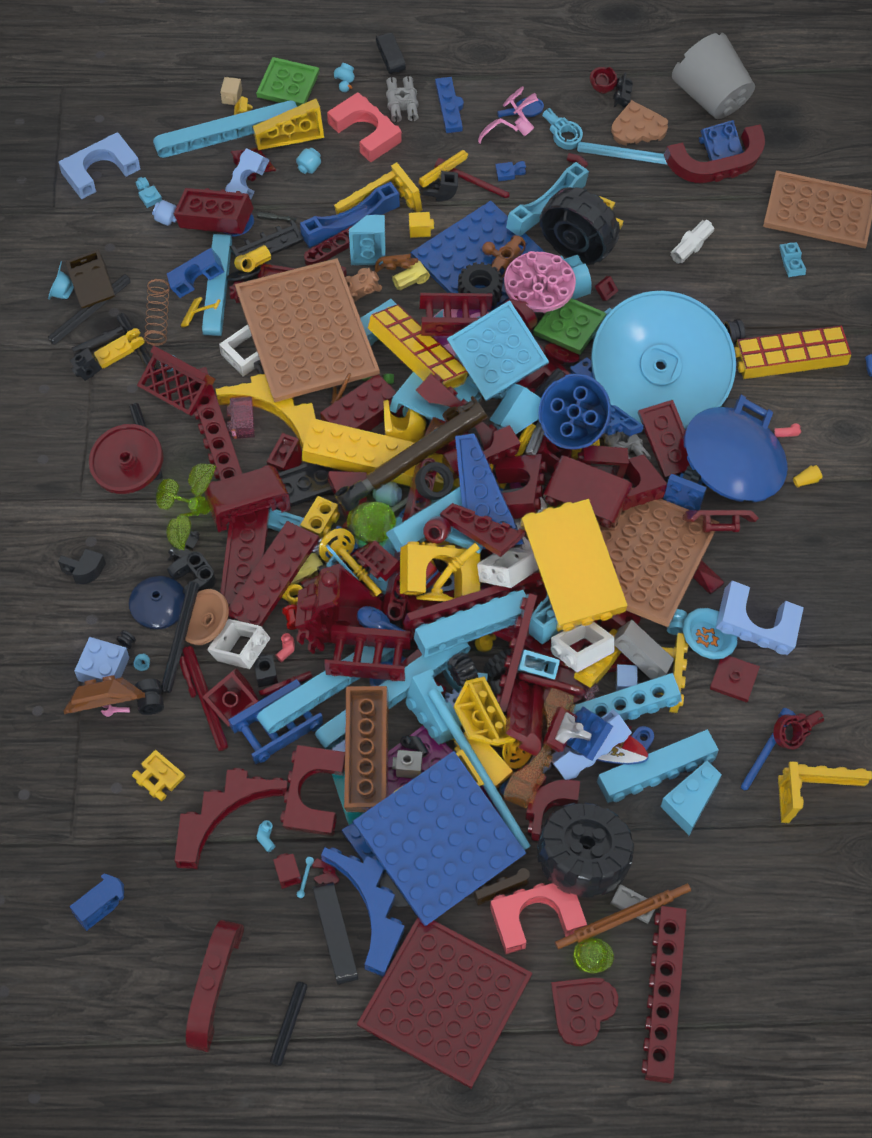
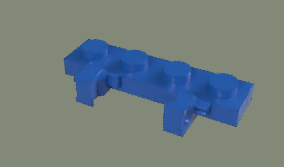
M611 405V417L604 433L609 436L614 435L618 431L632 436L642 432L644 425L616 405Z

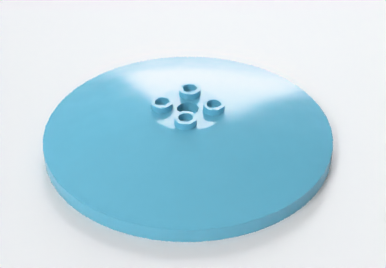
M650 291L624 300L605 317L593 341L591 367L594 379L605 388L611 405H616L641 423L638 415L639 410L673 400L686 430L690 421L698 413L709 408L722 406L732 389L735 379L736 356L726 327L707 306L681 293ZM663 362L665 369H658L656 363Z

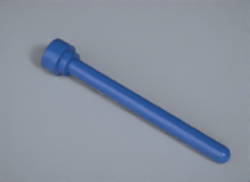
M782 708L778 717L780 718L786 714H796L787 708ZM773 733L741 784L743 790L749 789L776 744Z

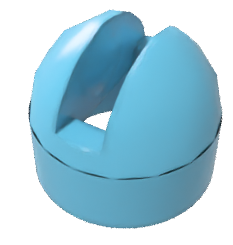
M138 654L134 659V667L139 671H145L149 668L150 658L148 655Z

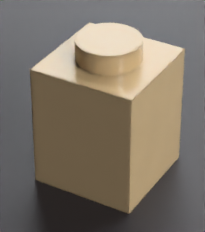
M224 77L220 92L223 104L235 105L238 102L242 93L241 79Z

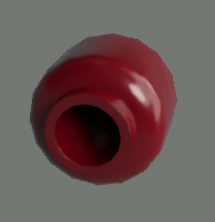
M441 516L432 517L423 528L425 538L435 544L442 543L451 532L450 523Z

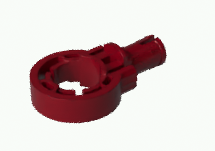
M817 710L808 716L803 713L781 716L776 721L773 730L776 743L786 749L799 748L804 743L806 737L811 734L808 731H811L813 726L824 722V718L819 719L824 715ZM791 724L793 727V737L791 740H787L785 734L786 727L784 725L788 726Z

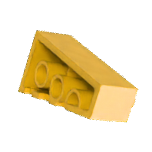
M317 99L254 125L253 131L258 150L324 138L321 111Z

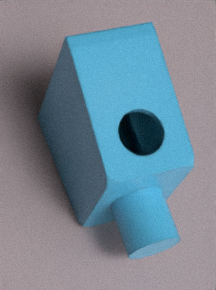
M522 650L517 671L555 679L560 660L528 650Z

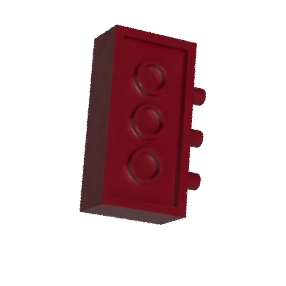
M185 188L173 214L180 228L242 234L254 207L249 195L240 191L235 193L226 192L223 189L214 191L209 188H205V190Z

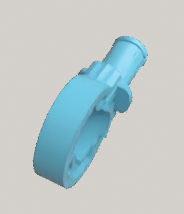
M550 108L545 110L542 116L551 124L550 131L554 134V142L559 147L567 150L578 147V143L581 142L583 136L581 127L572 121H568L565 117L559 118ZM572 132L575 138L572 140L567 139L565 142V138L561 136V133Z

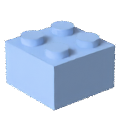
M89 637L74 670L78 681L84 683V681L96 679L98 683L103 681L102 677L114 675L115 679L121 678L129 660L127 648Z

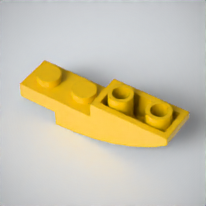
M612 629L609 633L615 637L618 631ZM614 645V653L579 672H575L574 679L591 688L603 678L621 651Z

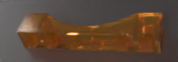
M553 687L551 688L544 703L547 731L557 707L562 706L570 712H574L576 704H573V695ZM544 744L531 763L511 775L504 791L505 800L527 808L529 802H534L537 794L535 788L537 784H542L545 776L543 773L544 768H549L553 758L551 756L553 751L551 747Z

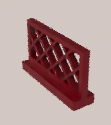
M153 345L150 351L153 353V356L137 386L192 416L208 385H213L215 378ZM159 360L161 369L155 371L154 365ZM173 368L174 376L168 378L166 371ZM162 373L164 380L157 382L156 375ZM186 375L188 383L181 385L179 378ZM152 377L153 384L148 387L144 386L147 379ZM175 380L177 387L170 390L169 382ZM201 383L199 390L194 392L193 385ZM165 384L166 392L159 394L158 387ZM189 387L190 394L183 397L182 389ZM178 391L179 399L172 401L171 394ZM191 399L192 404L189 409H186L184 401Z

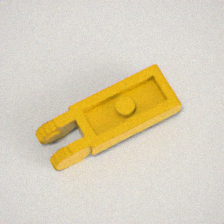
M135 328L128 331L126 335L94 352L102 368L108 367L144 344V339L138 337L140 335L139 329Z

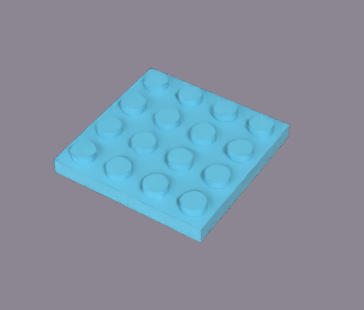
M510 300L447 338L450 346L485 401H488L511 387L514 383L519 382L549 363Z

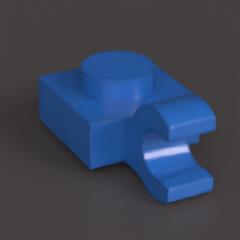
M520 161L514 166L512 162L496 164L498 182L513 180L515 175L526 174L525 162Z

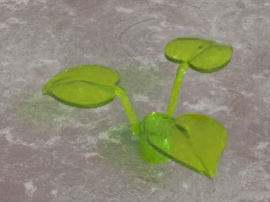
M197 464L192 468L188 483L192 486L191 492L197 497L190 500L176 495L179 485L173 479L163 480L157 488L156 502L159 508L168 510L173 506L175 499L188 503V507L193 511L179 514L177 519L173 518L169 521L166 532L167 538L177 549L185 550V543L190 534L191 521L187 516L206 515L210 511L207 500L201 495L209 486L216 465Z

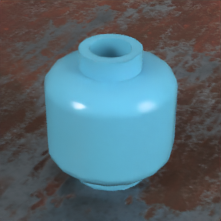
M313 148L304 149L296 159L299 171L304 174L307 172L314 173L321 164L320 153Z

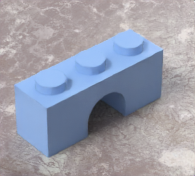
M246 148L240 156V162L234 169L231 182L226 186L225 191L246 193L251 200L255 191L248 188L246 184L247 177L252 173L263 175L269 159Z

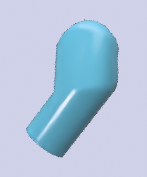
M265 820L259 825L256 837L264 849L270 852L275 848V844L270 839L273 825L270 821Z

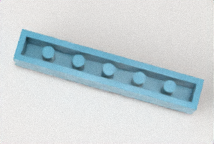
M460 486L386 532L397 553L400 552V547L406 545L407 542L420 541L422 543L427 540L423 534V528L432 517L440 516V513L452 503L462 506Z
M524 590L512 591L507 596L493 598L488 603L477 604L471 609L458 611L447 618L441 617L430 624H422L415 629L414 640L421 654L426 658L515 625L517 616L520 617L522 609H519L521 599L526 594Z
M707 729L649 753V758L646 762L630 765L623 764L601 773L598 776L597 783L607 803L612 801L619 802L628 794H638L647 786H657L666 778L673 779L685 770L690 772L706 761L709 763L713 762L719 749Z

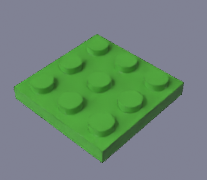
M272 57L256 92L257 97L279 103L294 101L298 107L307 102L320 73L319 68Z
M571 298L561 308L546 312L533 330V334L580 355L599 329L607 313Z

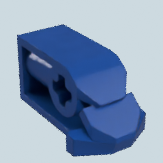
M107 874L101 875L102 882L69 906L75 918L86 931L112 912L119 904V900L124 899V884L119 878Z

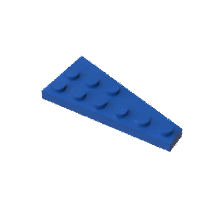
M476 435L455 436L462 507L475 511V514L478 516L486 515L491 517L492 521L502 524V522L510 525V528L518 530ZM521 539L514 546L524 545L525 543L523 539Z

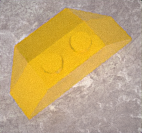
M485 676L466 680L453 708L468 738L493 745L516 741L515 738L505 734L506 717Z

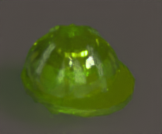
M593 937L577 943L573 952L575 966L580 971L588 973L605 971L611 967L614 961L612 948L606 942Z

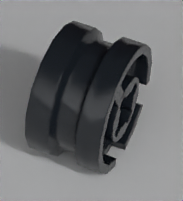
M735 319L733 322L730 320L724 322L733 345H735L738 339L746 338L744 324L741 319Z

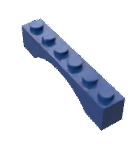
M389 182L376 188L366 199L345 212L325 217L314 216L300 223L303 240L311 248L355 225L366 215H382L400 207L399 192Z

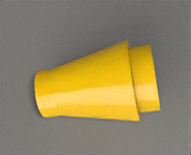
M810 465L800 474L793 477V482L797 488L817 483L822 479V473L817 465Z

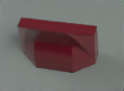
M282 433L267 460V465L285 471L301 465L302 451L298 438Z

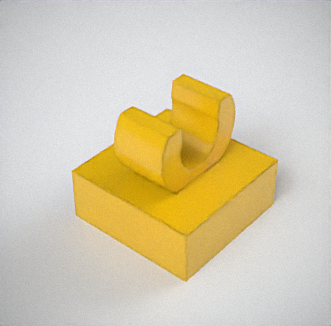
M241 96L234 106V115L253 109V106L247 104L248 98Z

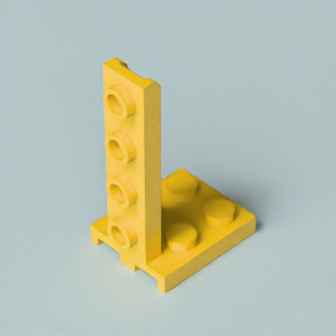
M397 162L391 165V172L384 174L381 178L369 183L359 191H355L352 195L334 205L336 215L345 212L366 199L376 188L391 182L397 188L400 197L406 199L410 209L413 208L416 213L423 209L419 189Z
M789 762V768H784L783 775L778 776L781 823H790L803 808L804 801L803 797L800 796L802 782L866 786L872 780V771H867L863 768L847 770L845 767L835 769L827 768L826 766L808 767L805 764L798 765V762Z

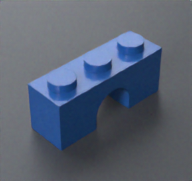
M210 248L167 273L170 288L181 298L195 290L194 281L198 276L204 274L210 281L224 273L220 257Z

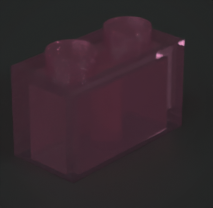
M252 396L230 398V405L227 406V416H231V421H227L228 432H232L233 439L255 437Z

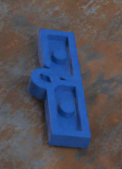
M452 77L436 78L435 84L446 133L460 132L463 126L459 111L463 109L464 101L461 97L455 95Z

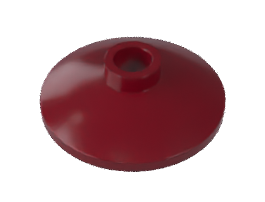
M547 344L545 346V352L559 364H564V362L574 363L579 360L577 353L556 344Z

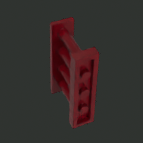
M420 293L419 309H426V317L421 319V336L454 335L480 319L470 318L469 309L480 310V317L485 316L487 310H491L492 294ZM433 309H444V317H433ZM451 309H462V318L452 317Z
M332 625L331 639L332 643H335L336 646L333 660L325 659L326 675L405 681V666H400L403 649L410 650L411 631ZM344 644L356 645L353 662L341 661ZM363 646L375 647L373 663L361 662ZM383 648H395L392 665L380 664Z

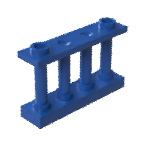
M297 679L229 719L230 728L234 734L238 731L243 732L255 750L252 753L255 765L259 762H265L270 758V755L308 732L318 730L323 724L321 713L313 716L310 711H307L303 714L307 721L297 727L293 721L288 723L286 726L289 732L279 737L276 732L271 734L267 732L272 742L264 747L260 745L250 730L249 725L259 721L257 715L264 708L301 686Z

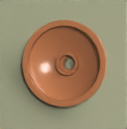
M206 589L197 593L185 641L193 645H203L209 643L221 633L228 619L229 607L226 598L220 592Z

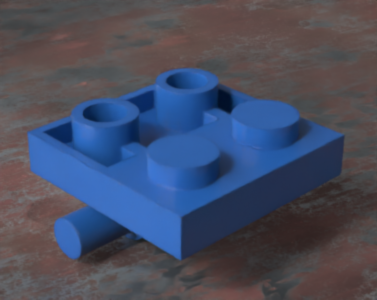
M734 120L701 130L702 137H699L700 144H705L710 161L743 153Z

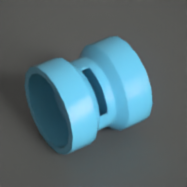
M677 609L669 627H667L668 633L672 635L683 633V621L687 617L686 611Z

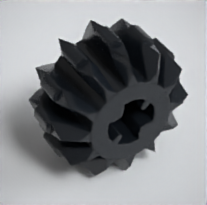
M463 652L457 653L447 661L450 675L458 686L463 687L466 680L478 678L476 664L473 663L472 658L468 654Z

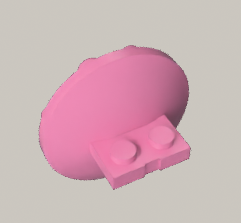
M530 251L513 260L505 272L504 287L509 298L526 301L529 304L527 306L534 312L546 314V312L561 308L571 299L575 291L576 278L572 268L560 256L551 253Z

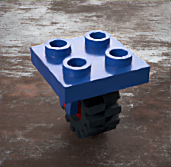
M689 464L685 474L681 473L680 477L674 474L670 475L663 500L688 510H700L707 487L702 486L701 476Z

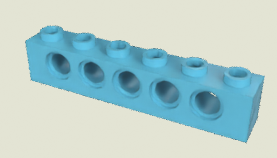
M671 673L565 709L573 714H576L582 707L589 709L595 714H598L600 711H604L607 714L614 709L623 720H634L642 714L655 713L660 708L666 706H676L682 700L675 677ZM658 692L664 694L660 698L654 697V695ZM637 699L645 700L642 704L635 703ZM619 705L626 706L623 710H616V707Z

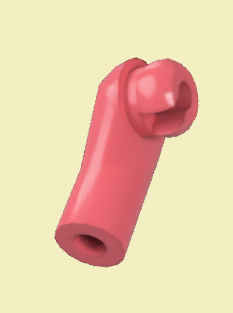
M794 423L791 427L775 428V436H799L801 426Z
M289 633L281 636L282 650L275 655L280 662L284 661L295 650V640Z

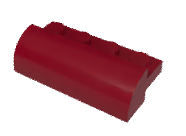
M515 678L507 708L505 734L519 740L520 749L537 756L541 750L544 689L540 685L532 684L530 686L526 682Z

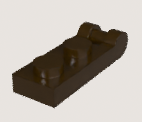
M521 868L515 876L510 878L502 877L490 886L488 884L480 886L474 894L477 906L493 900L496 896L505 895L527 886L530 877L529 870Z

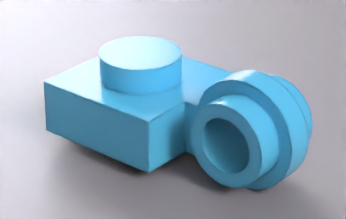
M140 177L135 181L140 191L138 192L139 197L147 208L162 201V197L154 185L149 187L145 177Z

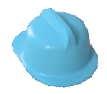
M62 261L57 277L51 287L48 296L49 300L52 297L67 299L73 291L74 286L71 278L60 271Z

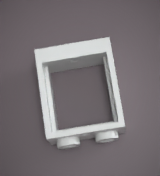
M248 325L219 344L221 355L243 377L254 370L253 363L260 360L257 352L244 360L234 350L235 347L251 337Z
M511 548L501 557L493 553L477 564L479 582L512 588L538 570L533 551Z
M228 619L221 633L213 640L207 650L218 662L250 669L270 640V637L261 626ZM240 636L250 638L240 654L230 652Z
M595 622L588 626H575L570 631H562L551 637L552 654L576 672L614 653V636ZM583 638L592 643V645L579 652L570 647V645Z

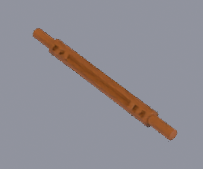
M687 883L671 891L666 890L575 930L573 934L555 941V945L559 950L572 943H580L673 902L674 898L690 892L691 888Z

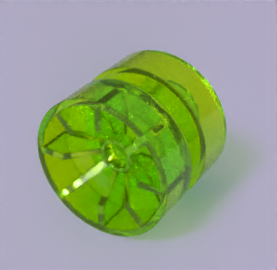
M362 502L350 511L347 524L348 528L354 530L357 540L363 542H373L374 540L382 542L388 539L386 532L396 526V518L392 509L382 502Z

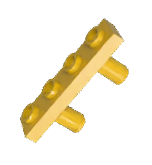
M678 633L674 648H662L674 658L673 675L681 693V688L685 687L686 677L682 676V671H686L687 659H684V653L688 651V643L685 641L684 634ZM681 694L682 701L676 706L670 707L669 712L677 713L679 706H683V694Z

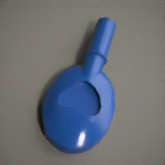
M526 98L519 100L516 106L518 107ZM538 99V101L523 107L522 112L525 117L537 116L543 111L544 104ZM515 109L497 111L498 118L515 115L513 113Z
M365 606L358 610L357 620L364 628L405 631L390 623L387 615L379 609Z

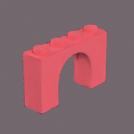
M358 92L327 112L328 124L338 133L357 122H368L377 128L373 133L359 141L360 153L370 162H373L401 143V129L397 125L395 126L387 116H384L376 106H373L366 97H363Z
M541 883L527 891L520 889L515 891L513 895H499L493 898L490 909L505 954L526 949L527 942L520 924L519 915L530 904L544 903L552 907L559 916L565 937L573 934V931L587 926L577 895L561 891L554 883L548 885Z

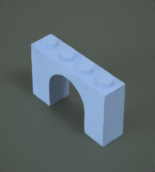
M118 132L59 161L61 173L81 199L96 192L94 181L86 171L94 162L100 160L111 161L119 167L125 176L140 170L138 157Z
M731 581L724 589L716 629L721 630L725 634L740 637L741 640L756 643L760 647L775 650L778 654L788 655L795 649L804 607L785 601L778 608L774 628H760L751 622L746 613V603L750 587Z

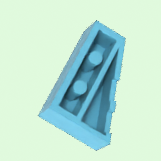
M548 594L532 613L528 633L541 644H544L551 637L561 632L556 629L557 620Z
M430 669L412 677L405 703L408 709L412 710L416 715L419 723L423 724L427 729L430 737L434 738L439 745L454 737L429 697L428 692L434 688L438 690L460 729L462 724L451 703H446L441 694L444 690L441 685H436L432 677L435 674Z

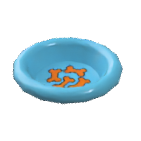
M699 608L690 612L683 621V634L692 650L702 657L723 659L733 653L737 646V636L725 634L721 630L716 629L719 611L710 608Z

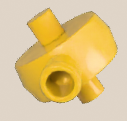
M491 634L490 636L485 635L475 639L476 648L481 652L489 651L493 646V640L496 639V636Z

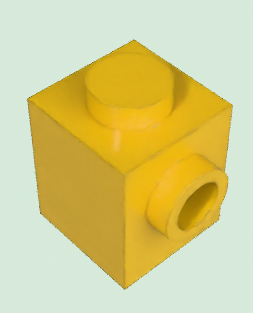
M430 212L409 213L410 238L431 237V229H434V220L430 219Z

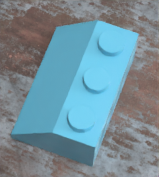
M366 215L349 229L351 265H375L380 257L386 256L385 215Z

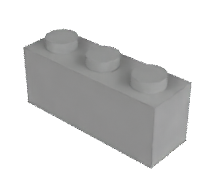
M633 620L620 627L614 637V645L651 680L667 674L674 658Z

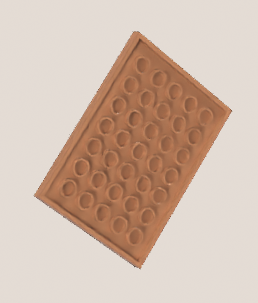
M338 258L235 284L236 292L274 402L341 385L348 373H351L348 383L380 374Z
M659 499L631 507L628 510H622L615 528L610 527L608 529L600 525L599 528L627 603L626 610L669 627L716 531L703 532V515H700L694 522H687L682 518L688 509ZM710 518L711 524H719L718 521Z

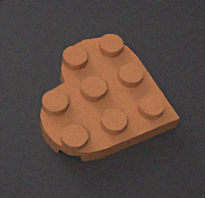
M631 100L614 120L611 133L617 143L627 146V143L635 142V144H638L641 140L650 142V140L658 139L660 141L666 136L668 120Z

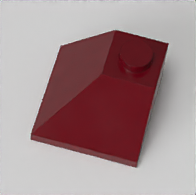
M237 668L203 696L228 727L230 726V718L259 701L250 683Z

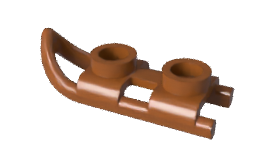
M411 254L383 256L376 261L375 272L380 271L384 267L388 270H396V267L399 266L404 269H410L411 265L418 263V258L408 259L411 258Z

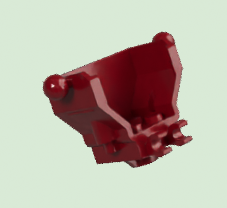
M341 564L321 569L314 583L309 584L307 588L298 590L295 627L299 629L297 641L303 645L306 638L309 641L308 650L312 654H315L316 647L323 651L324 643H332V625L363 627L357 620L358 610L362 607L370 606L382 611L383 602Z

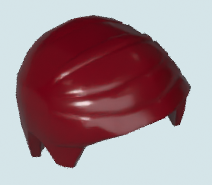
M611 67L595 68L590 74L591 85L599 93L611 92L617 84V74Z

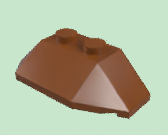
M114 675L102 677L103 681L98 683L96 679L84 681L85 685L79 686L75 690L64 709V714L143 698L145 693L123 677L115 679Z

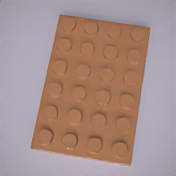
M776 171L763 227L866 249L872 221V190Z

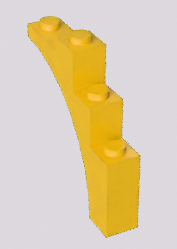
M265 374L251 376V383H241L235 386H224L216 389L219 405H250L264 409L279 417L293 430L303 450L311 418L316 419L312 403L294 406L292 398L274 402Z

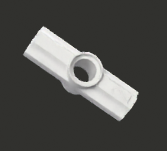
M702 220L692 231L689 230L684 234L681 242L671 251L670 256L673 258V261L683 263L693 252L696 253L700 250L704 241L714 232V227L710 221Z

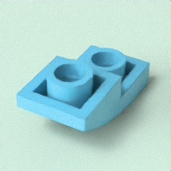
M797 242L780 244V252L788 277L805 275L806 268L802 262V252Z

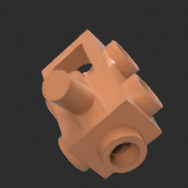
M362 268L358 271V274L352 277H345L354 302L367 294H371L373 291L380 292L382 290V286L378 284L379 277L377 273L370 268Z

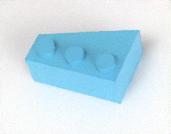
M708 761L704 762L663 798L661 808L689 836L722 775Z

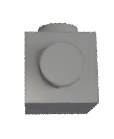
M398 750L397 757H393L392 769H396V777L415 778L421 774L422 752Z

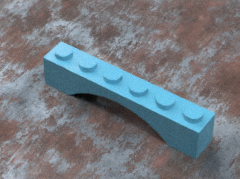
M577 162L572 164L544 195L532 203L520 204L508 215L506 228L515 235H523L540 221V215L544 206L560 189L567 187L583 188L586 186L589 171Z

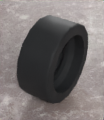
M431 462L420 468L416 473V489L426 499L438 500L449 494L453 488V474L442 463ZM430 470L437 471L443 478L444 485L439 492L431 491L426 485L425 475Z

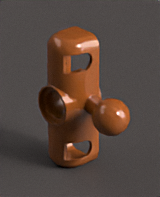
M518 235L512 236L511 241L507 242L499 251L490 241L485 242L482 246V251L485 255L496 257L492 262V268L496 267L498 269L497 272L504 268L505 271L501 275L502 278L505 277L506 269L510 263L521 256L526 249L525 240ZM519 244L523 246L522 251L519 248Z

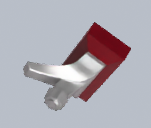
M560 706L556 709L543 743L557 752H563L568 739L580 738L590 741L592 734L583 730L582 723H575L577 715Z

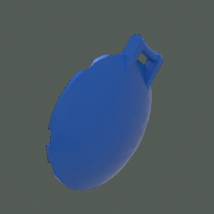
M741 394L734 408L714 407L698 413L686 428L684 448L687 450V460L693 470L696 469L702 477L701 481L718 494L739 502H743V500L760 502L775 495L786 480L788 468L784 449L778 438L768 428L773 411L763 409L747 400ZM744 406L763 416L762 421L741 410Z

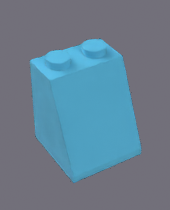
M514 383L493 413L490 421L494 423L498 430L510 425L514 433L517 434L539 419L538 411L541 398L527 388Z

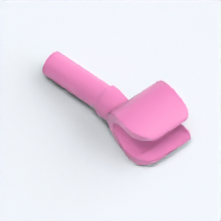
M106 705L102 707L108 709L101 711L104 716L109 717L117 712H130V707Z

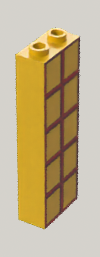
M399 304L371 314L368 329L423 381L430 373L433 375L437 373L444 379L443 384L447 388L449 386L456 388L465 384L468 372L462 363L433 336H421V325Z
M842 325L738 339L734 347L735 356L738 360V371L742 373L743 379L848 365L851 357Z

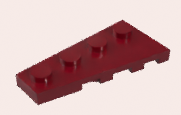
M454 503L440 513L441 517L448 520L450 526L499 557L503 556L525 536V530L520 528L518 530L512 529L507 523L502 522V524L492 521L491 517L486 515L478 516L475 514V511Z

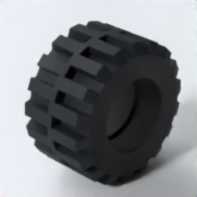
M476 262L472 266L469 264L466 266V269L463 268L458 276V293L492 294V306L495 307L497 302L501 300L503 278L500 271L497 272L498 269L496 267L492 268V265L489 263L485 265L484 262H481V264ZM475 285H484V286H486V287H485V288H476V287H474V286H475Z

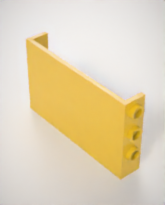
M589 499L576 503L567 502L558 508L549 507L540 513H528L521 518V528H525L557 620V631L563 630L567 632L578 625L588 626L596 620L601 619V621L612 618L613 615L626 611L627 603Z

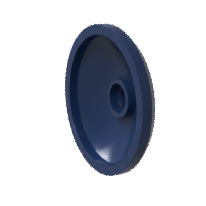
M154 576L143 580L133 589L129 598V609L132 617L137 623L150 629H163L172 626L179 620L185 597L183 593L184 588L176 580L165 576Z

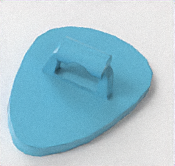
M327 544L326 547L333 554V556L326 564V567L335 565L334 562L337 560L339 564H341L356 579H358L354 575V573L347 567V565L341 560V558Z

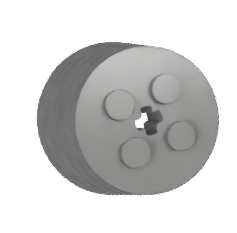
M714 33L697 42L684 54V60L681 63L677 62L672 72V79L715 119H722L738 110L746 103L755 89L754 82L724 33L720 35Z

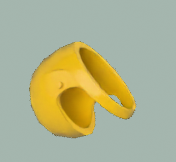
M389 400L383 401L386 436L411 442H417L425 436L427 430L425 416L408 408L405 417H395L390 412Z

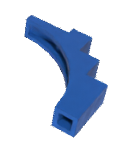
M324 848L321 854L322 861L345 875L359 891L366 904L371 922V943L365 962V970L384 977L405 928L400 920L396 918L387 919L395 901V894L389 888H378L385 869L376 856H372V858L366 856L364 862L361 863L359 858L342 855V852L336 848Z

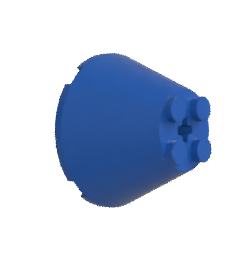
M583 374L565 375V377L554 381L544 392L539 404V423L542 425L545 436L559 447L570 450L588 447L595 443L607 429L611 417L609 396L605 388L592 377Z

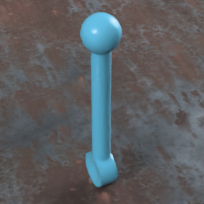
M312 857L306 858L305 873L300 890L297 892V897L299 898L305 896L304 888L310 866L314 863Z

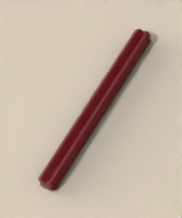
M192 646L183 648V653L217 749L219 751L226 750L228 744L217 713L203 698L208 692V688Z

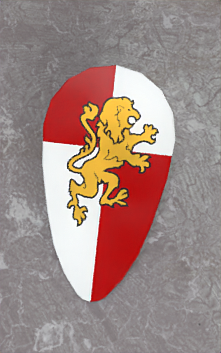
M629 735L624 742L618 743L608 754L602 755L597 760L630 765L646 762L649 755L642 744Z

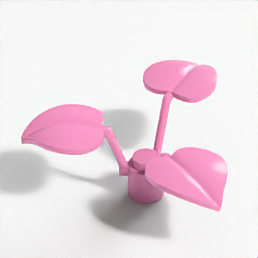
M520 87L515 93L510 95L503 106L505 107L511 102L515 109L513 113H518L519 118L514 122L516 126L501 118L496 119L483 129L478 142L481 144L482 138L499 123H504L515 131L519 130L523 136L531 132L534 126L524 116L522 109L526 105L538 101L536 93L528 96L518 107L514 100L518 95H522L524 87Z

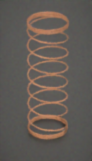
M162 279L151 280L147 285L148 290L156 293L151 294V296L163 294L170 290L168 282ZM154 281H161L167 284L168 289L162 292L153 291L149 288V284ZM150 330L144 334V340L150 345L159 346L167 341L166 334H163L161 331ZM157 333L163 335L165 341L162 343H151L145 337L148 334Z

